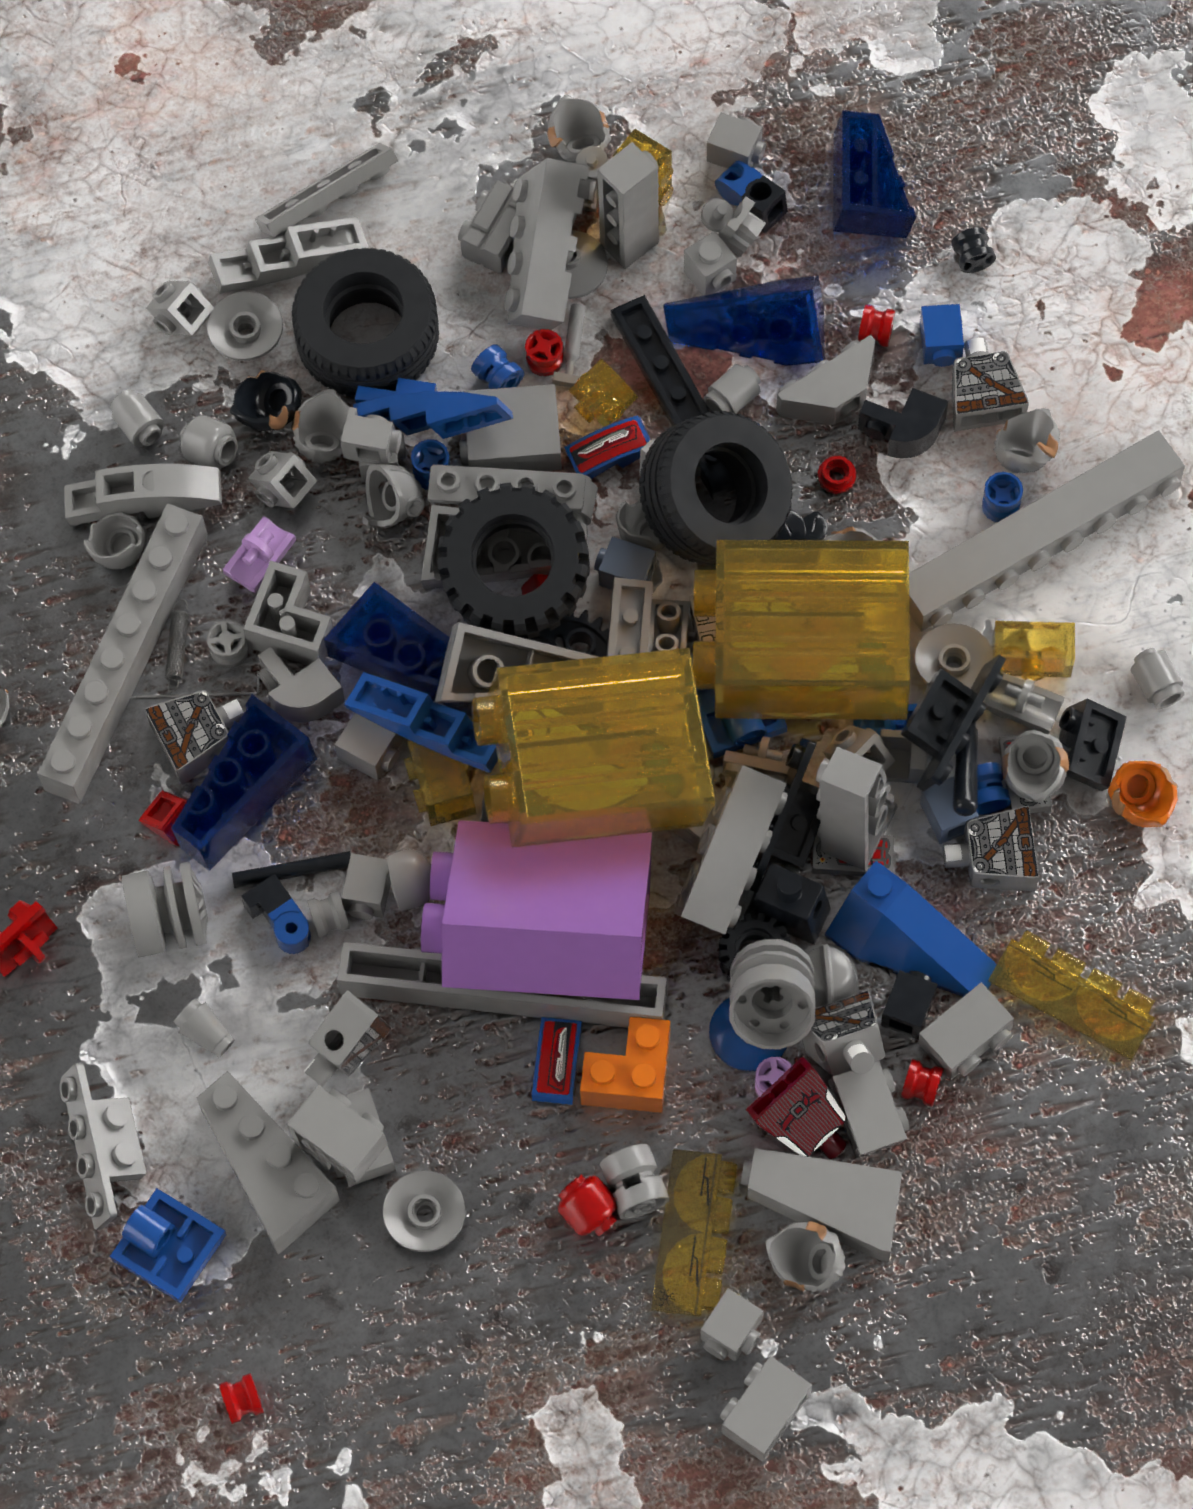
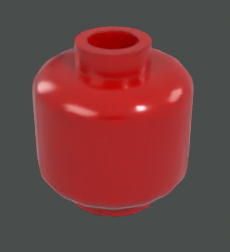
M580 1174L557 1195L561 1199L558 1204L559 1214L580 1236H586L593 1231L600 1236L617 1221L613 1216L614 1211L617 1209L616 1202L612 1196L613 1193L595 1175L585 1178Z

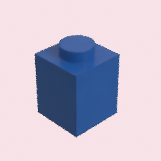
M960 304L922 306L919 325L924 365L934 364L939 367H945L954 364V360L962 358L964 349Z

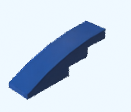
M424 391L389 395L353 404V408H357L358 416L378 415L384 417L388 421L393 422L407 436L432 429L442 439H446L513 419L512 411L497 397L467 392Z
M365 672L362 673L344 704L347 709L389 731L488 773L492 772L506 747L505 732L473 722L467 713L434 703L427 693Z

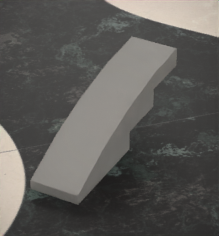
M358 217L290 226L287 227L283 236L249 240L246 249L211 254L208 264L220 294L258 287L311 272L314 266L319 265V262L327 260L326 258L339 252L342 253L348 249L369 248Z

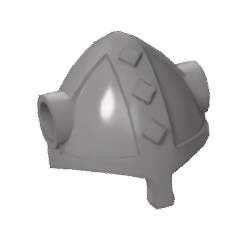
M390 464L370 465L366 472L365 483L370 517H364L363 524L366 526L391 527L409 517L420 515L424 508L422 485L414 478L415 475L407 472L402 466L398 467ZM383 481H387V483L384 485L383 490L379 491V484Z

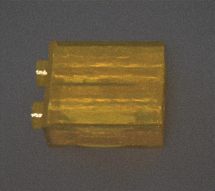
M716 541V570H694V617H716L715 641L693 642V689H715V718L907 720L910 694L909 541Z
M689 648L501 667L496 669L488 696L473 697L472 720L477 745L496 744L500 774L484 776V799L487 817L490 824L508 822L512 848L703 826L716 803Z

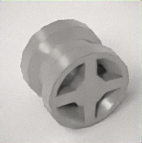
M231 620L220 621L210 628L207 634V645L212 660L223 668H234L241 665L246 660L249 649L243 628Z
M338 891L330 893L328 898L320 901L315 898L307 900L319 938L327 936L329 931L334 929L341 931L350 929Z

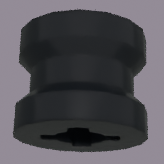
M982 227L969 228L960 232L952 239L953 250L960 255L958 263L962 272H979L995 262V252L987 244L989 237L986 229Z

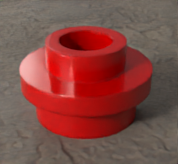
M832 456L823 461L818 469L819 484L830 493L841 494L847 492L855 484L856 469L845 457ZM840 473L844 478L842 480H833L830 475Z

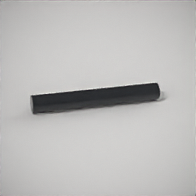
M347 851L233 872L234 888L260 884L273 874L279 880L348 868L351 853Z

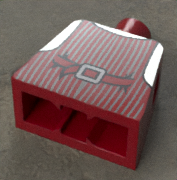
M803 1056L746 1109L761 1128L799 1155L809 1157L819 1148L828 1159H834L843 1152L847 1145V1142L836 1132L845 1123L847 1118L817 1071Z

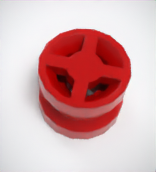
M865 304L858 340L862 341L871 335L875 341H878L880 346L888 347L896 310L887 309L883 312L876 310L873 305Z
M539 329L528 336L525 343L526 363L531 372L538 376L546 377L553 375L554 372H558L564 360L561 337L550 329ZM539 354L545 355L546 358L540 357Z
M912 1059L901 1098L910 1100L914 1097L922 1100L924 1105L933 1107L944 1068L939 1066L928 1068L923 1066L921 1061Z
M251 1373L243 1375L239 1382L231 1384L226 1381L219 1384L232 1424L240 1422L244 1415L251 1413L257 1416L264 1413Z

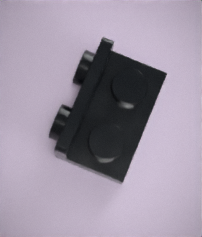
M1088 698L1066 708L1059 722V727L1061 728L1059 740L1069 760V770L1066 772V777L1075 779L1099 791L1108 789L1127 716Z

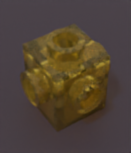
M602 359L587 373L581 375L576 384L568 390L578 401L574 409L589 424L595 419L603 427L619 419L625 410L638 398L628 384Z

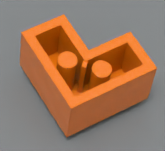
M630 1017L626 1055L584 1052L580 1086L581 1105L662 1113L671 1037V1020Z

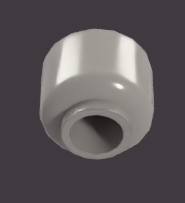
M200 415L192 419L180 432L179 440L182 455L187 461L195 465L221 469L230 464L237 454L238 442L234 429L228 424L210 416Z

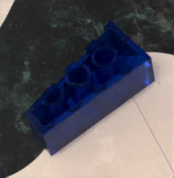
M373 582L324 638L328 657L368 674L427 693L435 701L450 637L380 585ZM451 702L440 704L467 713L468 716L472 717L487 702Z
M251 694L245 704L246 711L240 721H235L227 734L229 739L219 756L215 755L209 764V772L201 786H196L171 828L180 848L208 871L226 855L317 760L309 737L253 694Z

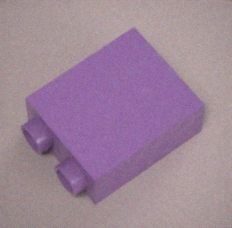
M459 820L454 852L434 851L432 856L430 900L445 901V904L425 903L422 915L421 952L442 954V987L639 1000L650 900L652 833Z

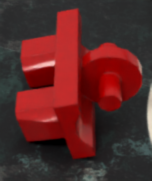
M19 900L9 909L7 916L12 923L3 932L0 931V974L3 977H6L18 965L24 964L30 957L38 964H41L46 959L40 948L58 928L46 914L43 906L37 901L30 905Z

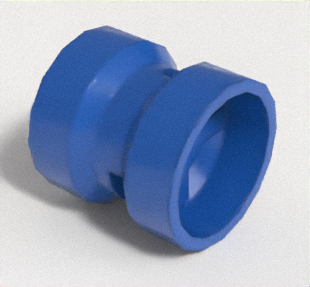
M497 344L491 345L482 351L471 366V372L478 379L486 380L489 389L517 387L524 377V370L517 363L510 362L507 359V353Z
M433 439L419 442L411 452L414 478L422 485L421 488L428 490L430 471H426V469L430 470L432 465H450L448 449L443 443Z
M998 472L990 476L986 481L982 509L986 517L993 522H999L1020 510L1023 486L1017 476L1008 472Z
M990 762L978 765V807L976 810L978 815L996 813L1011 804L1009 791L1002 785L1003 771L999 763Z

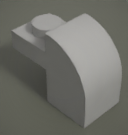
M271 647L258 655L261 667L258 675L270 691L268 697L272 710L282 718L293 722H311L322 718L345 702L342 686L320 658L293 675Z

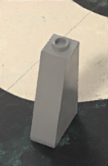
M754 1148L752 1161L744 1160L741 1184L748 1185L747 1199L796 1222L813 1221L822 1224L828 1231L837 1234L839 1242L879 1261L889 1262L902 1178L901 1171Z

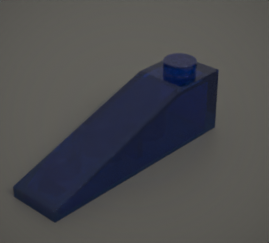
M819 275L782 279L664 303L663 305L668 338L672 343L711 351L715 349L738 353L740 357L750 359L752 356L774 361V364L784 366L819 363L825 360L824 307Z

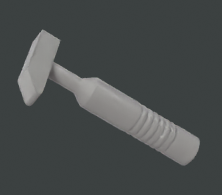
M572 304L570 307L564 359L567 362L565 373L554 372L552 384L581 388L589 383V377L573 375L574 363L579 359L586 309L582 304Z

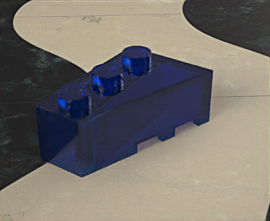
M842 110L834 130L833 232L907 238L917 217L913 206L910 207L907 200L902 175H898L894 164V153L880 114Z

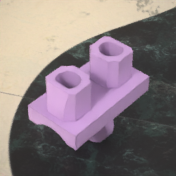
M263 516L252 532L246 534L242 539V545L225 565L223 573L248 590L256 593L260 588L269 562L279 563L295 543V535L284 531Z

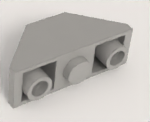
M869 335L862 341L854 340L846 345L841 354L830 361L825 359L817 363L805 377L798 381L793 379L784 384L777 394L776 412L780 417L835 425L862 408L868 392L875 339Z

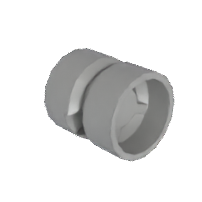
M638 1144L626 1147L610 1154L600 1162V1168L607 1186L615 1188L612 1196L616 1202V1210L620 1219L626 1220L644 1216L660 1209L669 1202V1196L662 1177L653 1174L657 1169V1164L649 1145Z

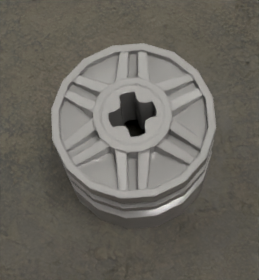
M190 862L180 863L182 882L177 883L174 882L171 867H164L163 886L155 887L148 870L122 876L130 927L139 958L164 953L166 949L165 934L173 932L180 949L187 948L184 930L191 928L196 945L207 944L208 916L201 883L194 874Z
M763 939L748 944L736 954L730 966L729 1021L735 1033L746 1043L762 1049H782L797 1044L809 1034L814 1025V966L809 955L799 946L782 939Z

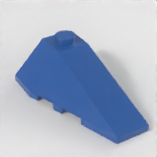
M878 861L873 863L850 891L825 932V937L844 949L856 960L867 964L872 962L892 969L893 973L898 974L899 970L909 973L911 970L919 971L928 975L932 979L931 982L938 984L937 988L962 997L981 982L989 989L997 979L995 975H1000L1002 973L1001 970H1003L909 884Z

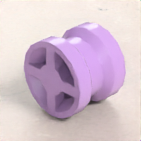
M770 1057L763 1060L755 1072V1091L757 1096L760 1097L770 1087L767 1084L768 1082L771 1085L774 1084L793 1065L781 1057Z

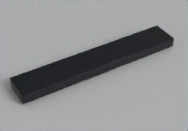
M645 295L611 309V318L670 424L674 426L687 419L710 412ZM703 454L700 464V478L712 499L714 500L736 490L734 480L728 469L716 458Z

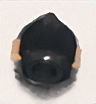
M261 370L256 377L248 376L238 385L230 413L235 415V419L238 422L260 432L281 430L293 421L295 412L300 408L302 389L294 379L277 372Z

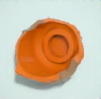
M1134 760L1122 764L1116 770L1115 776L1108 788V794L1112 800L1114 811L1132 825L1139 827H1162L1172 815L1178 801V785L1172 780L1167 768H1164L1161 764H1156L1153 761Z

